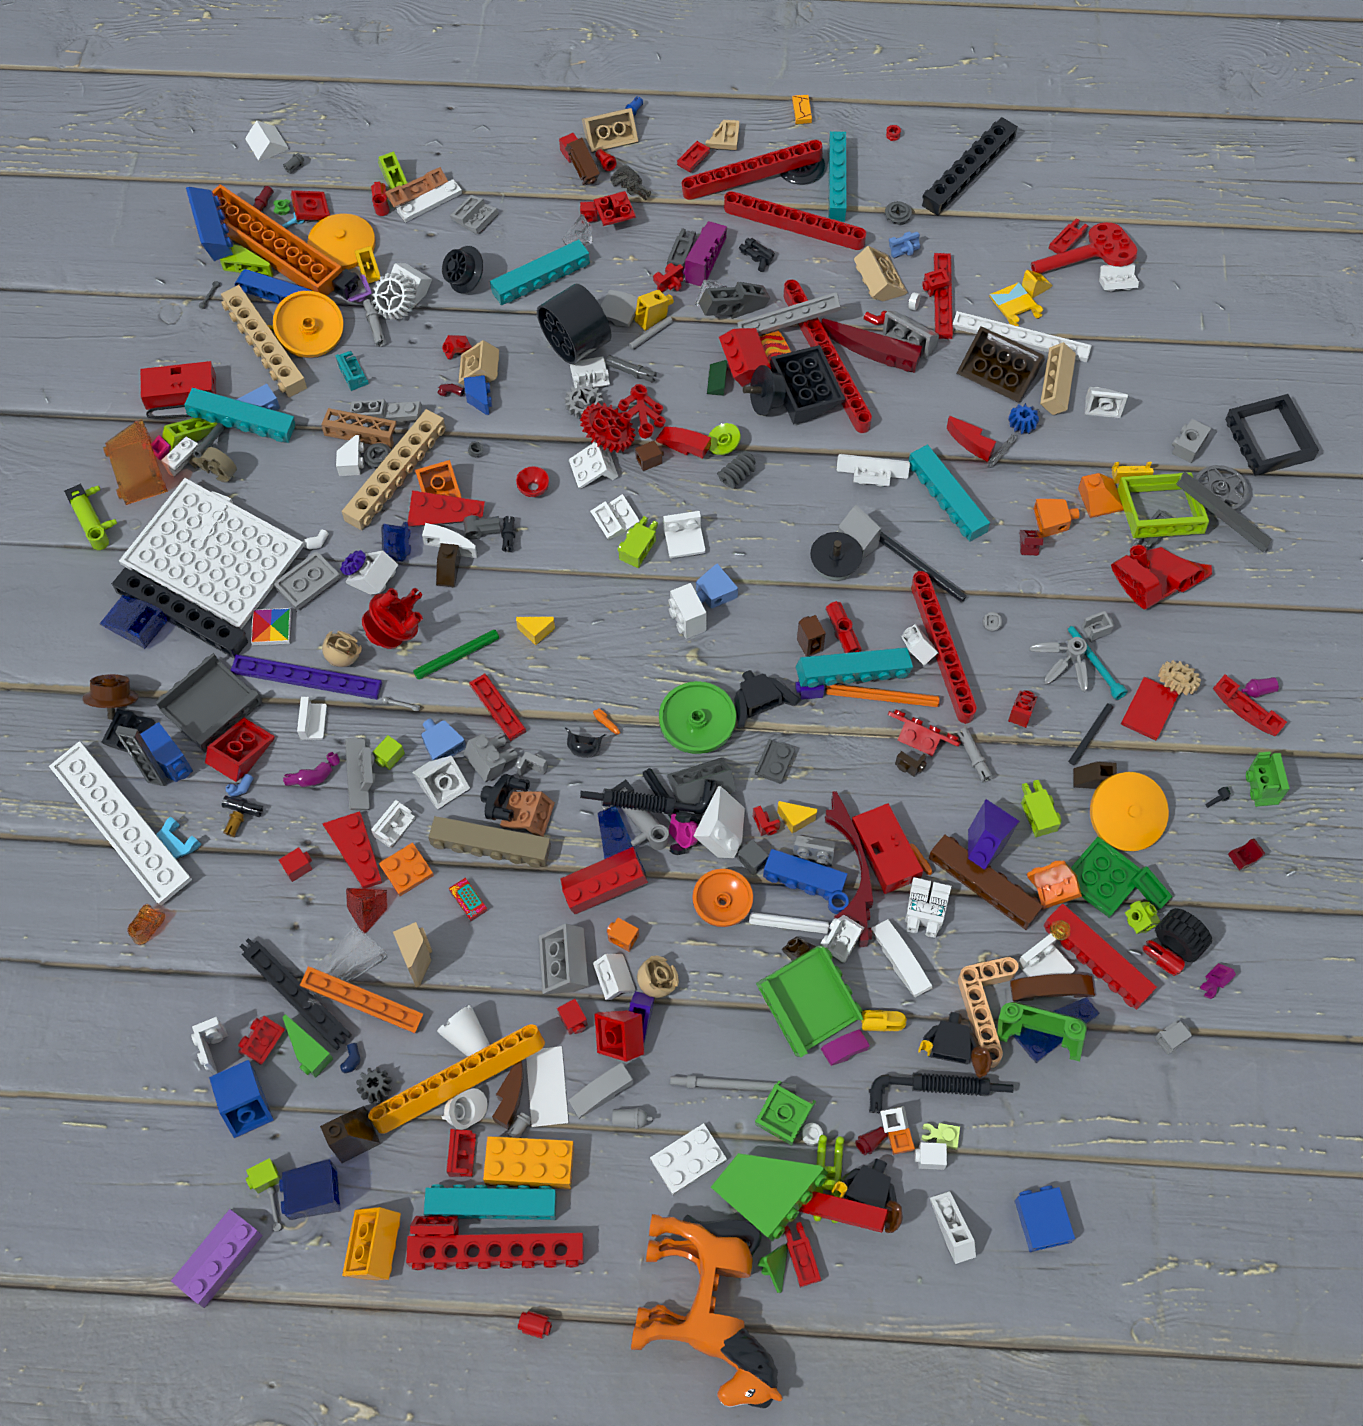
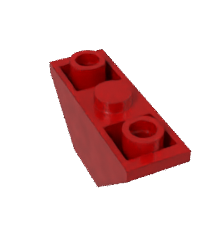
M1028 690L1019 691L1008 722L1026 728L1038 697Z

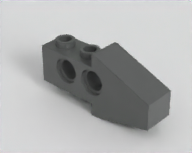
M737 282L735 287L706 288L698 304L705 316L730 315L731 319L765 308L770 300V296L763 285Z

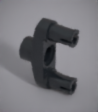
M503 774L493 787L485 785L482 788L480 799L483 803H486L484 811L486 819H499L511 822L512 818H514V810L505 809L502 806L512 789L527 792L530 788V781L516 778L514 775Z

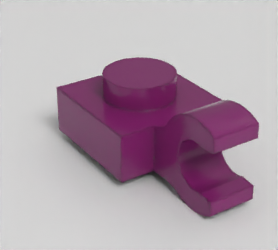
M1218 963L1205 976L1207 981L1200 986L1201 990L1206 991L1204 997L1214 998L1217 988H1224L1235 977L1234 969Z

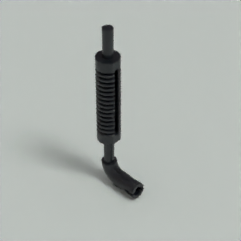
M705 779L703 795L695 805L675 802L674 797L669 796L664 798V796L661 797L660 795L658 797L657 795L653 796V794L646 795L644 793L642 795V793L638 794V792L636 794L632 792L631 794L630 791L628 793L627 791L620 792V790L616 792V790L612 791V789L606 788L603 789L602 793L581 790L580 798L601 801V806L606 807L615 806L618 808L619 806V808H630L631 810L634 808V810L638 809V811L640 809L644 811L645 809L646 812L656 811V813L663 812L670 815L673 814L674 810L694 812L695 815L706 811L715 793L717 781L711 779V782H709V779Z
M913 1072L912 1078L884 1074L877 1077L872 1083L871 1089H869V1112L874 1113L875 1105H877L876 1113H881L883 1094H885V1087L889 1085L912 1086V1091L921 1092L922 1090L923 1092L931 1091V1093L939 1091V1093L943 1092L944 1094L946 1092L947 1094L955 1092V1094L959 1093V1095L962 1093L963 1095L966 1093L970 1095L971 1093V1095L975 1094V1096L978 1094L979 1096H989L990 1091L1013 1093L1014 1086L1013 1084L990 1083L988 1077L942 1076V1074L930 1075L929 1073L922 1075V1073Z

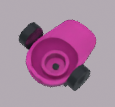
M678 812L671 815L669 834L677 843L671 845L669 851L674 855L685 854L686 849L699 842L694 837V834L701 820L688 812Z

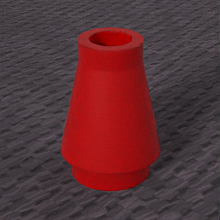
M602 149L596 151L595 157L602 168L606 171H612L617 165L616 158Z

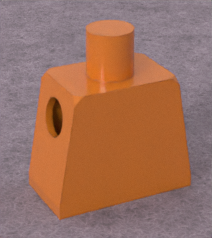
M1036 499L1033 510L1039 532L1043 538L1069 530L1071 520L1079 519L1078 508L1068 509L1067 502L1064 499Z

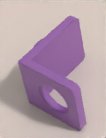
M361 274L360 278L366 291L348 298L349 302L354 300L357 302L367 299V295L372 294L364 274Z

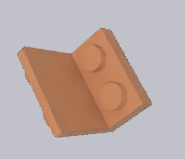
M512 792L506 809L514 810V818H512L511 822L502 820L500 826L502 828H526L533 835L544 837L555 802L543 792Z

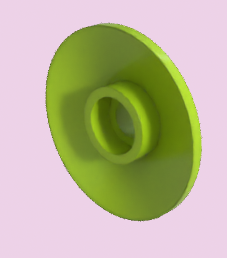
M730 423L716 426L708 435V437H711V447L709 450L716 455H725L732 452L741 440L739 429Z

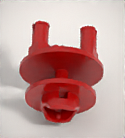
M389 588L385 594H377L370 600L369 610L362 616V626L370 642L387 649H395L402 641H409L416 636L418 624L423 620L419 612L412 611L414 604L422 598L421 592L416 595L417 588H413L406 597L401 599L398 598V592L395 589Z

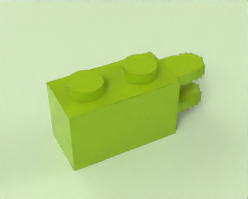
M645 516L639 523L636 522L634 527L628 530L625 541L621 542L618 546L619 560L639 568L656 542L655 530L658 527V522L653 521L649 528L645 527L648 523V518Z
M1034 780V793L1031 792L1027 783L1022 784L1024 796L1021 805L1034 836L1037 838L1057 832L1061 824V817L1053 807L1054 801L1052 796L1048 795L1046 789L1043 790L1039 780Z

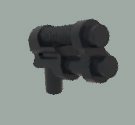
M747 238L745 245L741 244L739 246L742 254L749 255L755 262L760 261L758 267L760 272H764L765 266L770 265L775 256L773 250L759 244L754 238Z

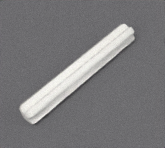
M751 912L749 917V923L754 925L827 934L829 930V923L825 921Z

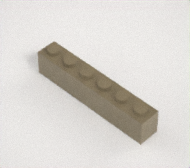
M434 816L428 837L430 844L437 849L448 848L457 853H463L464 851L478 857L485 855L490 856L494 860L506 859L514 864L526 863L535 868L540 866L546 867L551 849V841L547 837Z

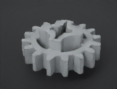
M586 383L583 386L577 384L576 389L571 387V392H566V410H569L570 415L575 413V418L581 416L587 406H591L592 403L596 405L599 402L601 406L603 405L602 393H599L598 387L593 389V384L589 387L586 386Z

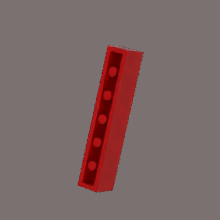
M1063 903L1047 918L1044 924L1046 932L1048 934L1053 933L1066 950L1073 952L1080 963L1086 964L1092 969V973L1097 978H1102L1108 984L1111 991L1121 995L1128 1006L1134 1007L1137 1010L1153 994L1157 987Z

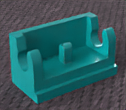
M348 351L340 355L337 354L335 357L341 373L350 390L353 391L369 383L356 357L352 356V351Z

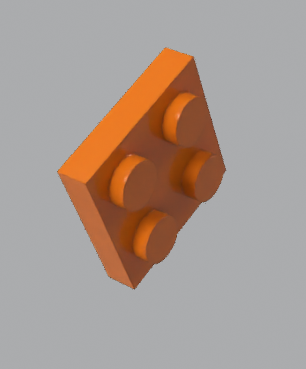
M413 842L379 863V866L399 896L404 895L434 876Z

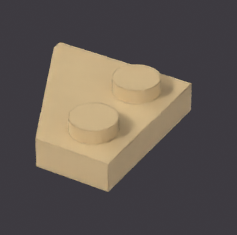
M723 120L713 132L710 140H706V146L714 149L737 150L740 121Z

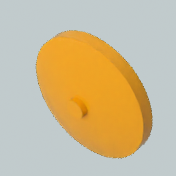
M343 213L328 216L315 224L308 235L307 243L340 265L342 270H349L358 266L355 250L371 246L372 251H374L376 240L374 231L366 220L357 215Z
M299 291L285 297L278 304L273 316L274 334L281 346L288 352L305 358L319 357L333 350L339 343L343 333V317L336 303L326 295L315 291Z
M1136 772L1114 774L1105 779L1092 796L1090 818L1097 835L1114 849L1139 851L1148 848L1162 836L1167 826L1169 809L1165 794L1160 786L1146 775Z

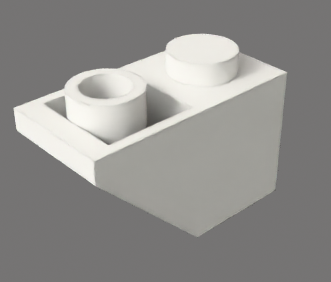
M355 435L337 450L336 467L339 476L361 475V468H364V459L361 457V453H364V443L360 441L359 435Z
M916 624L908 627L901 636L908 650L923 665L938 653L931 641Z

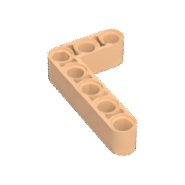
M1011 957L966 966L961 970L958 977L959 988L973 1034L979 1046L988 1048L997 1057L996 1060H992L991 1068L999 1064L1003 1051L983 987L1007 982L1015 977L1018 963ZM1003 967H1010L1012 972H1006ZM988 970L993 974V976L988 977L983 973V971ZM970 975L973 980L967 981L963 976ZM976 994L979 1000H972L969 995ZM980 1013L984 1015L985 1019L979 1020L975 1014ZM981 1033H988L991 1039H983Z

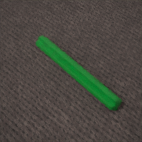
M493 629L414 669L413 673L417 679H421L498 640L499 634Z

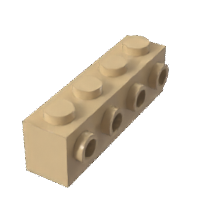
M1064 342L1049 348L1040 404L1052 415L1068 409L1076 353Z

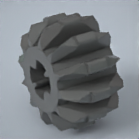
M376 1067L373 1072L371 1068H368V1074L366 1075L362 1072L360 1076L363 1079L356 1081L357 1085L360 1086L356 1090L358 1094H361L362 1100L368 1098V1102L372 1104L376 1098L377 1102L381 1103L380 1097L383 1095L385 1098H388L389 1095L386 1091L392 1090V1086L389 1085L392 1079L387 1077L388 1073L386 1070L381 1072L380 1068ZM371 1084H378L376 1088L374 1086L371 1087Z

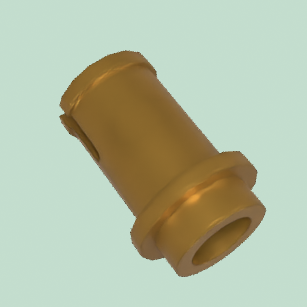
M233 811L229 815L230 819L223 831L227 836L230 834V837H235L241 822H244V815L237 811Z

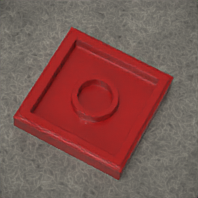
M291 190L296 220H322L330 216L323 191Z

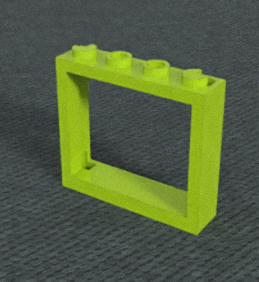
M1183 473L1121 477L1117 490L1133 538L1205 534L1209 523L1205 508L1186 492L1185 495L1193 517L1152 520L1138 519L1130 493L1181 489L1176 483Z

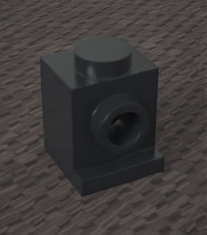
M345 269L332 280L334 291L348 300L349 294L358 287L359 276L355 272Z

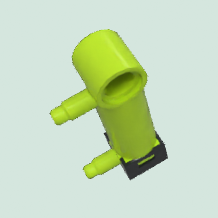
M80 483L64 492L93 549L103 550L109 545V538L104 530L116 525L117 521L113 519L101 524L88 498L100 491V487L97 485L84 490Z

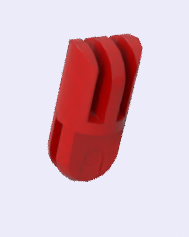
M1152 940L1146 941L1148 946L1143 945V951L1156 961V965L1173 976L1181 973L1185 962L1180 956L1168 948L1164 949Z

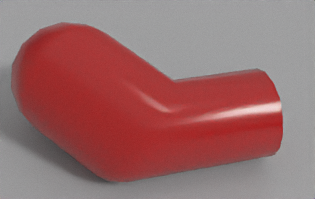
M882 311L881 315L878 316L866 312L863 319L874 325L884 324L887 311Z

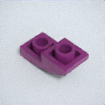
M858 1029L822 1046L821 1050L829 1064L833 1066L848 1061L852 1055L867 1051L870 1045L861 1030Z

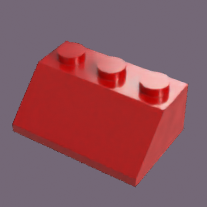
M736 328L719 336L733 378L742 387L751 383L753 373L758 366L766 365L772 371L756 328Z

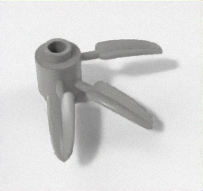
M1074 637L1069 640L1067 647L1060 646L1057 642L1038 643L1030 646L1029 650L1033 652L1058 653L1060 650H1066V659H1059L1045 678V684H1049L1067 668V662L1072 660L1078 661L1075 663L1079 686L1083 692L1087 690L1088 676L1086 663L1081 662L1087 648L1084 639Z

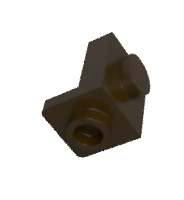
M901 751L897 755L895 765L902 772H907L915 777L918 772L922 773L927 766L925 762L927 755L923 753L920 759L916 761Z

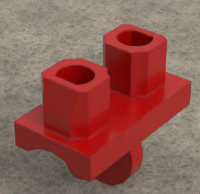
M670 263L665 268V275L661 272L654 274L653 281L657 285V290H660L662 293L667 289L671 290L673 288L679 291L682 288L681 282H683L684 278L682 274L683 266L681 264L675 266Z

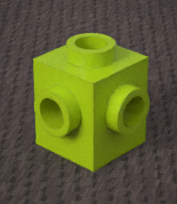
M1136 901L1130 905L1129 910L1124 912L1127 916L1128 924L1135 930L1136 934L1147 933L1160 922L1157 910L1150 902Z

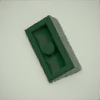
M727 360L710 364L707 394L724 396Z

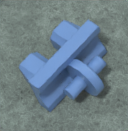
M909 231L904 233L903 237L890 238L891 256L895 258L903 254L913 255L914 250L920 249V234Z

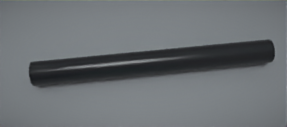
M1107 703L1069 759L1068 762L1071 765L1077 763L1113 709L1111 704Z

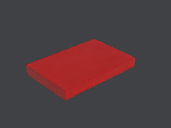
M1144 677L1121 725L1156 741L1179 694L1175 690L1172 692L1170 688Z

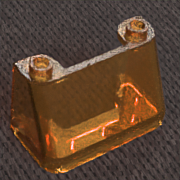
M143 419L135 421L105 442L106 446L103 447L106 457L110 458L119 487L116 489L119 499L124 500L126 505L168 492L153 451L151 437Z

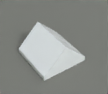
M260 121L255 122L245 138L259 162L289 150L276 127Z

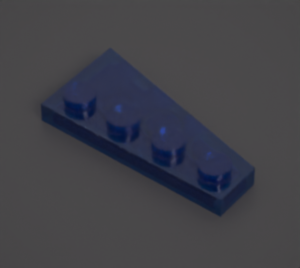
M615 806L598 812L604 859L634 847ZM640 861V864H641L642 869H643V871H644V873H645V876H646V872H645V870H644V868H643V865H642V863H641V861Z
M1086 997L1053 1011L1080 1018L1086 1024L1090 1023L1100 1014ZM1022 1027L1020 1036L1012 1035L1035 1063H1038L1055 1050L1063 1041V1037Z

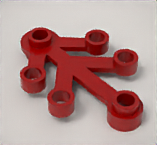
M636 384L631 388V395L619 401L618 408L622 411H627L621 414L620 421L628 424L631 418L639 412L641 425L638 432L640 437L647 439L652 436L654 431L653 425L648 423L647 415L655 420L654 425L658 428L664 427L666 420L664 417L659 416L663 411V406L648 396L647 388L644 385ZM636 400L637 405L628 410L630 403ZM644 402L652 407V410L648 406H646Z

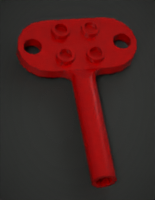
M1110 222L1099 223L1089 230V242L1091 244L1031 262V269L1033 272L1041 274L1093 257H1101L1104 262L1112 266H1127L1136 260L1137 247L1118 224Z

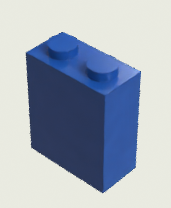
M1050 1185L1040 1188L1039 1192L1032 1193V1190H1027L1019 1193L1020 1196L1015 1199V1204L1029 1252L1069 1244L1075 1240L1060 1187L1053 1188Z

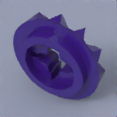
M356 550L353 554L350 553L345 558V561L342 562L340 568L344 575H351L360 570L364 565L366 554L362 550Z

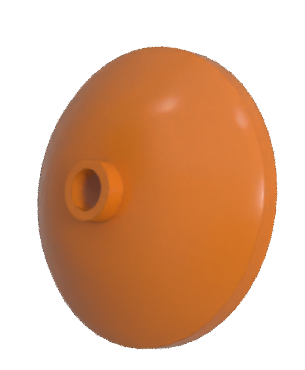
M730 869L709 871L697 881L694 887L693 905L695 911L701 919L713 926L728 927L738 924L749 914L752 908V888L746 878L736 871ZM721 900L726 901V904L721 905L719 902Z

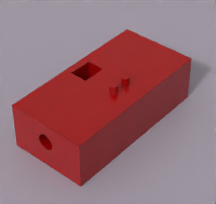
M211 361L140 369L141 399L146 410L157 407L184 405L192 388L216 394V373Z
M889 803L852 817V823L858 833L863 852L884 894L911 884L913 877L921 879L923 869Z

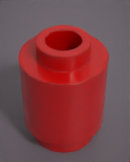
M531 1311L527 1313L522 1312L518 1323V1330H521L523 1334L541 1339L545 1335L549 1336L552 1322H549V1316Z

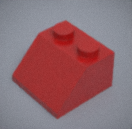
M627 1010L597 1012L594 1014L597 1053L625 1062L644 1055L642 1014Z

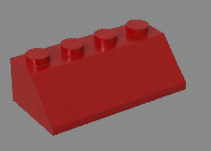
M634 847L560 878L567 904L574 914H578L648 883Z

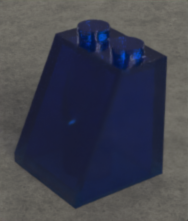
M330 1159L282 1172V1179L279 1180L280 1192L284 1195V1201H281V1212L289 1220L341 1212L338 1171Z

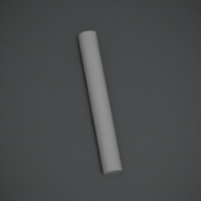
M668 316L629 343V347L632 350L672 323V318Z

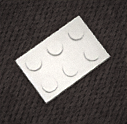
M704 1123L650 1157L651 1162L672 1195H675L727 1161Z

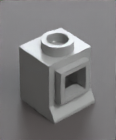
M1106 611L1085 618L1082 624V629L1090 642L1111 634L1114 627V622L1110 616L1108 617ZM1098 625H1100L1101 627L1099 629H1093V627H1096Z
M1175 1021L1163 1031H1160L1155 1039L1165 1052L1170 1054L1186 1043L1192 1035L1185 1023L1181 1021L1177 1023Z

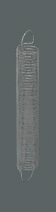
M1015 434L1007 439V448L1005 445L1001 446L1003 452L1004 450L1006 452L1017 440ZM1000 451L996 452L993 455L994 458L988 461L991 462L993 460L992 464L989 463L990 466L995 465L1002 457Z

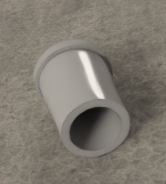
M639 1108L613 1109V1127L639 1129L644 1127L647 1121H652V1116H647V1113Z

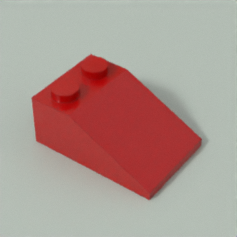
M243 718L207 747L205 763L237 782L250 771L273 742L275 736L248 719Z

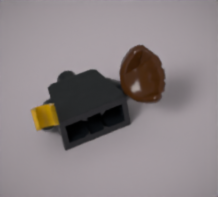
M951 1012L948 1022L940 1021L939 1025L933 1026L924 1035L918 1052L920 1053L921 1050H925L928 1052V1057L968 1065L971 1058L977 1077L982 1078L986 1076L992 1066L989 1049L979 1046L975 1035L970 1032V1027L961 1024L962 1015L960 1013Z
M876 1158L872 1168L863 1165L861 1169L855 1168L844 1175L839 1182L835 1183L831 1192L834 1193L837 1190L841 1193L839 1198L844 1196V1199L887 1209L888 1216L885 1223V1232L893 1233L898 1230L902 1223V1206L897 1202L895 1187L890 1183L891 1177L883 1174L887 1163Z

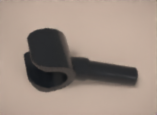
M1220 788L1218 790L1219 796L1205 804L1206 807L1209 808L1220 801H1227L1231 794L1229 788Z

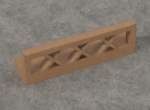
M328 408L321 425L324 436L350 440L355 435H359L360 441L365 444L383 443L392 449L394 444L392 435L397 424L393 420ZM331 415L339 416L340 418L335 421L329 420ZM349 419H355L357 421L353 424L346 423V421ZM371 422L373 426L364 427L363 424ZM384 425L390 426L389 431L381 430L380 427Z

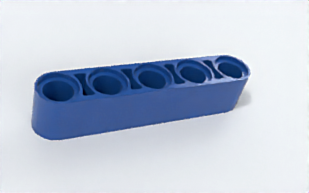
M247 269L242 270L234 283L235 286L239 285L244 293L276 303H280L285 297L295 292L312 291Z

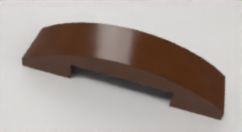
M1052 974L1010 981L1013 1002L1033 1001L1034 998L1074 996V998L1095 996L1093 980L1090 975Z

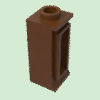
M583 138L568 143L565 150L568 152L581 181L583 180L582 185L595 183L600 172Z

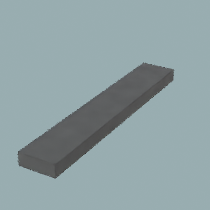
M1184 472L1176 483L1177 486L1260 551L1264 552L1268 548L1272 540L1188 473Z
M118 726L116 734L146 781L151 784L166 786L168 779L138 730Z

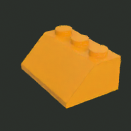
M381 1207L354 1211L342 1276L375 1281L389 1280L401 1213Z

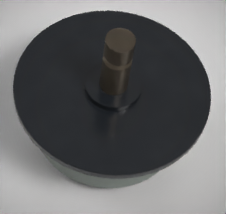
M830 532L823 534L815 540L811 547L810 557L814 567L821 576L829 580L838 581L849 577L858 569L862 561V549L859 543L850 535L841 532Z

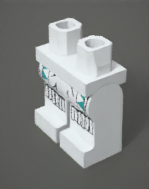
M913 877L905 918L907 932L917 933L920 925L927 927L925 935L936 938L943 924L951 886L933 882L929 903H927L931 881Z

